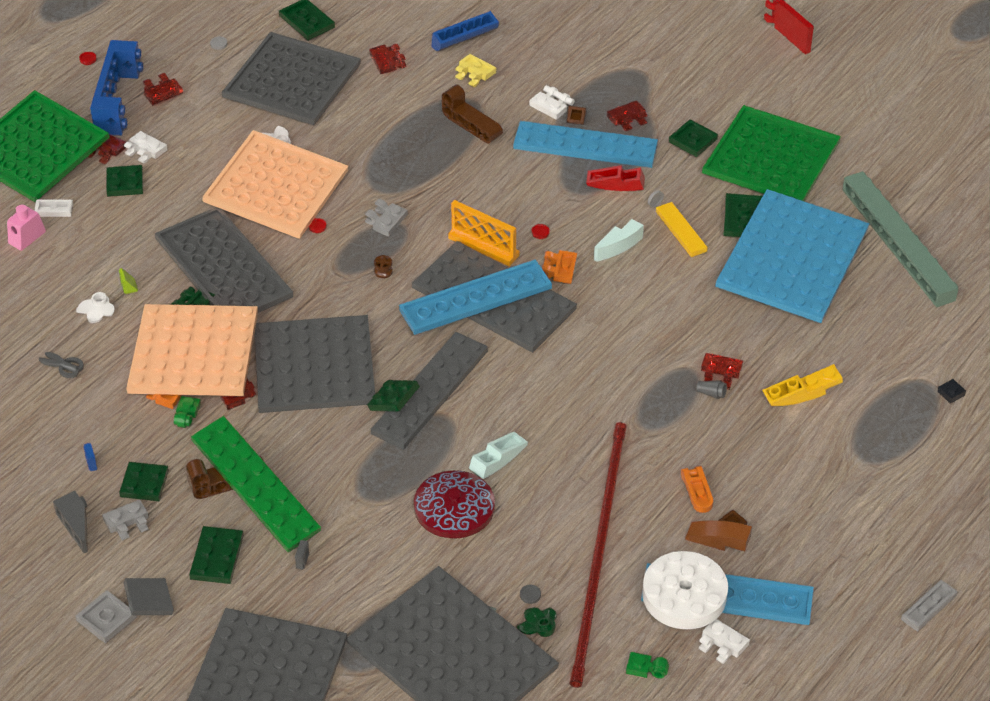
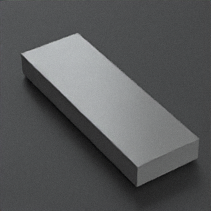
M940 580L902 615L901 620L918 632L957 596L958 591Z

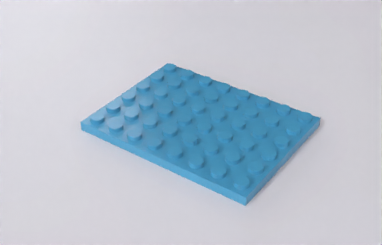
M767 189L721 271L715 287L822 323L870 223Z

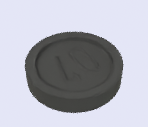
M525 585L520 590V598L525 603L533 604L540 600L541 591L535 585Z

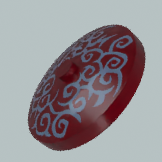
M444 471L429 477L418 487L414 497V513L418 522L430 533L444 538H464L480 532L489 524L495 511V497L491 487L479 476L465 471Z

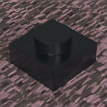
M954 379L939 386L937 391L950 404L966 394V390Z

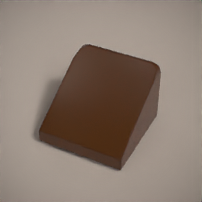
M569 106L566 123L584 125L586 108Z

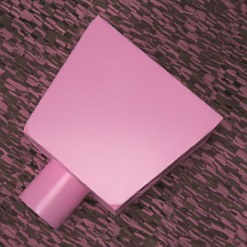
M25 205L17 206L16 213L7 221L8 244L20 251L24 250L46 232L40 215Z

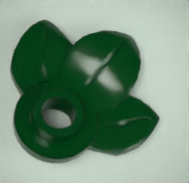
M535 607L528 608L524 612L526 621L517 626V629L524 634L538 633L541 637H549L555 632L556 611L550 607L543 611Z

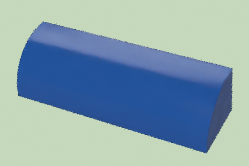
M489 11L432 33L431 47L439 51L498 28L499 21Z

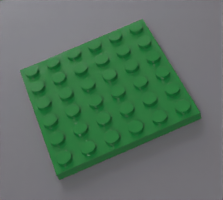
M34 90L0 118V182L31 201L36 202V200L40 199L109 139V133Z
M743 105L703 166L702 173L763 194L768 189L805 201L840 143L841 136Z

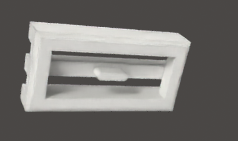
M36 200L34 211L40 217H71L73 200Z

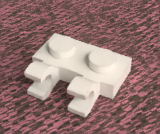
M142 131L138 132L124 144V147L128 148L125 154L133 156L138 151L137 154L141 155L138 161L143 164L151 157L156 159L167 151L165 143Z
M716 619L703 630V637L700 639L702 644L699 646V649L706 653L713 644L719 646L720 648L717 653L720 655L716 660L724 664L731 655L737 658L748 647L750 639Z

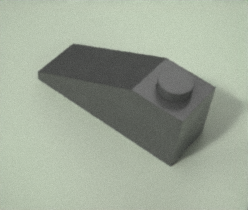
M73 491L54 500L53 504L57 517L85 554L88 552L87 514L85 509L87 503L83 496L79 497L76 491Z

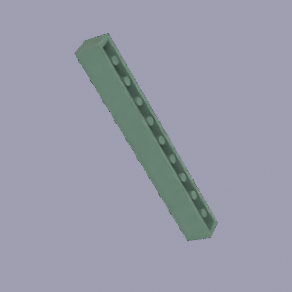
M863 171L844 177L843 192L867 222L870 223L871 227L936 308L956 301L958 293L957 284L948 276L946 270H943L937 259L930 254L928 248L921 243L918 236L912 232L909 225L903 221L899 213L894 210L890 202L885 199L881 191L872 183V180Z

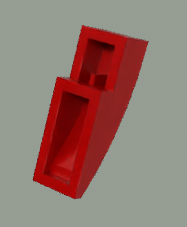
M622 165L588 171L586 184L587 186L610 191L644 190L645 177L641 167L624 170Z

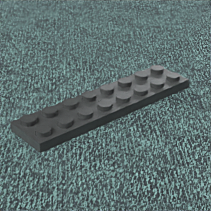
M455 332L413 380L418 382L420 386L399 412L386 411L371 428V435L404 450L488 352V346Z

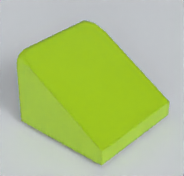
M120 268L119 276L123 292L125 294L137 292L138 288L135 279L123 268Z

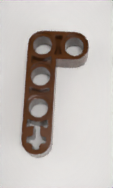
M455 84L442 94V112L446 118L487 144L503 134V129L499 123L465 102V92L460 85Z
M201 459L191 460L186 465L188 482L196 499H203L233 490L215 467L206 469Z

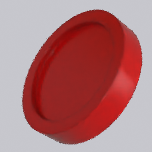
M84 52L79 56L82 64L91 65L96 62L97 57L93 52Z
M314 218L308 228L313 233H321L327 228L326 221L321 218Z
M537 224L532 227V236L537 239H545L550 234V229L547 225Z

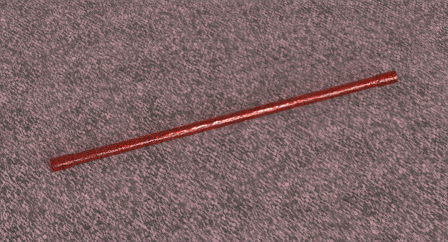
M623 422L615 424L613 434V446L582 622L570 678V685L575 688L582 687L584 679V666L622 446L627 425Z

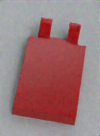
M767 0L765 7L772 10V16L765 13L764 20L774 23V28L805 55L810 53L814 26L784 0H773V2Z

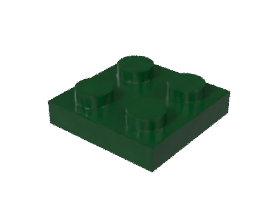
M689 119L669 137V143L698 157L718 139V134Z
M143 166L107 167V197L143 194Z
M387 380L383 383L380 390L373 395V399L370 400L367 406L370 411L399 412L420 386L417 381Z
M129 462L119 491L120 497L160 502L169 472L168 466Z

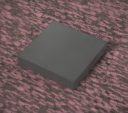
M125 578L124 587L131 615L173 614L174 609L165 578Z

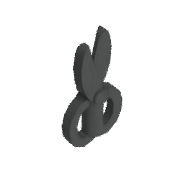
M52 352L45 353L48 358L39 357V361L44 365L59 367L60 375L65 378L77 377L84 368L82 360L76 357L63 359Z

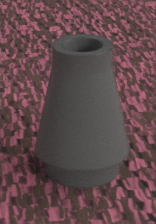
M722 380L698 381L697 392L716 399L724 398L726 395L727 384L722 382Z

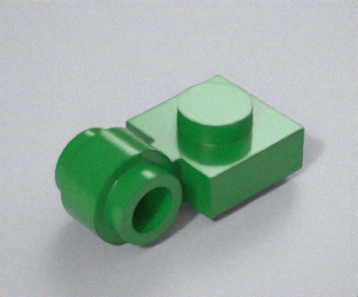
M181 396L174 416V425L181 428L190 427L192 418L197 416L201 400Z
M631 652L626 667V674L647 678L648 672H651L655 678L662 679L669 670L668 660L663 657H657L651 662L652 656Z

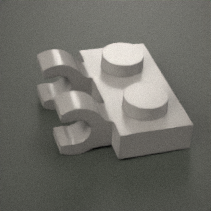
M378 199L375 202V205H377L375 211L369 209L365 213L368 216L365 222L373 225V230L389 237L408 215V210L393 203L388 206L384 200Z
M140 499L102 514L103 521L110 533L117 531L121 540L130 538L127 533V527L135 523L141 533L149 530L146 525V519L149 518L148 512Z

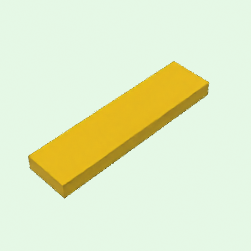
M672 202L656 207V213L690 257L707 252L708 247Z

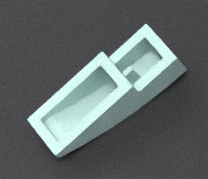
M631 219L622 229L615 226L595 246L594 260L601 261L611 258L636 245L643 238L644 225Z
M515 432L488 443L486 450L472 456L469 469L482 479H485L515 458L527 446L528 442Z

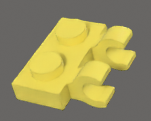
M469 54L459 61V66L456 67V71L459 73L455 77L462 80L467 72H470L469 78L472 80L468 84L476 87L481 79L486 81L496 73V67Z

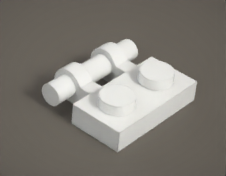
M546 85L543 91L547 94L539 92L530 99L529 105L557 120L567 112L566 104L572 106L575 100L570 98V95L559 92L557 88Z

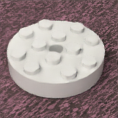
M688 551L671 552L656 559L646 570L643 580V601L650 614L667 626L678 629L701 628L712 623L722 614L727 602L728 582L721 567L709 557Z

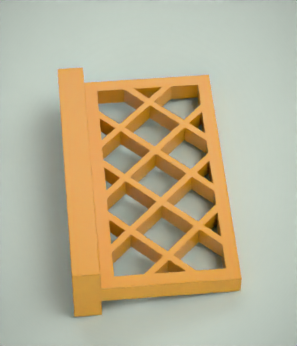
M456 200L451 203L452 230L448 233V239L455 242L458 241L510 267L520 256V251L516 249V227ZM458 209H460L464 213V215H461ZM473 216L477 217L480 222L477 223ZM465 218H467L472 225H469ZM488 223H491L495 229H492ZM480 225H483V226H484V228L487 230L486 233L484 232V230L481 228ZM504 230L510 232V236H509V237H508V235L505 233ZM496 232H498L503 239L500 240Z

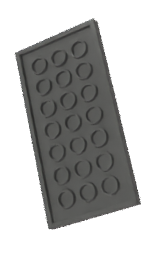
M215 207L155 233V239L194 286L200 289L204 298L210 301V305L257 306L259 313L294 297L290 287L221 208ZM209 292L215 294V296L212 297Z
M456 241L412 282V288L427 296L508 269V267ZM549 289L467 318L533 353L577 309V303Z

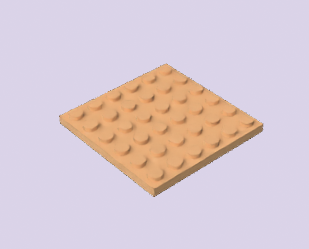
M253 130L203 195V202L300 239L348 172V165Z
M145 304L128 378L127 394L244 396L258 307Z

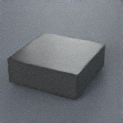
M300 540L295 554L296 569L303 570L309 557L308 541Z

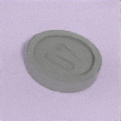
M221 36L211 39L210 45L213 49L221 50L227 46V40Z
M660 190L653 192L648 198V204L651 207L658 206L662 202L664 194Z

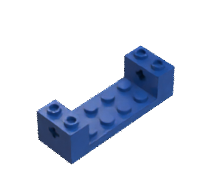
M110 40L90 107L93 124L108 132L109 135L122 136L124 129L127 128V118H124L125 105H122V98L113 97V93H116V83L119 82L120 78L138 79L140 72H143V62H140L141 49L138 47V41Z

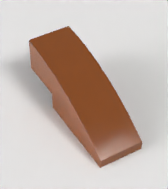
M716 520L691 522L685 540L725 551L727 546L745 552L751 538L752 526Z

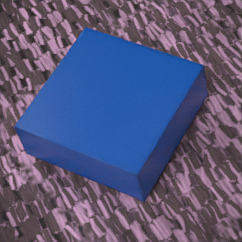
M91 443L84 444L88 468L90 471L97 470L92 445Z

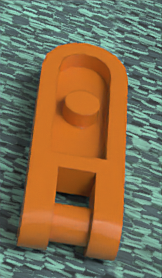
M696 466L690 470L688 468L681 469V477L686 485L693 508L701 513L709 512L713 507V497L702 466Z

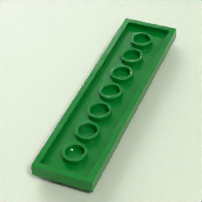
M224 415L191 436V441L288 553L299 546L300 540L307 541L321 531V526Z

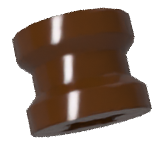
M380 255L375 258V275L378 278L384 279L390 277L393 274L392 259L386 255Z

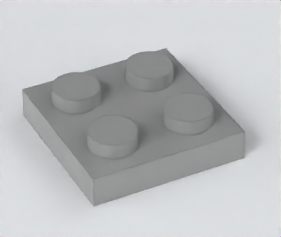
M107 590L76 615V621L105 644L137 618L136 615H131L130 608Z

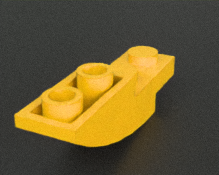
M833 364L803 378H800L798 375L793 376L762 391L771 406L793 405L826 395V389L842 383L843 378Z

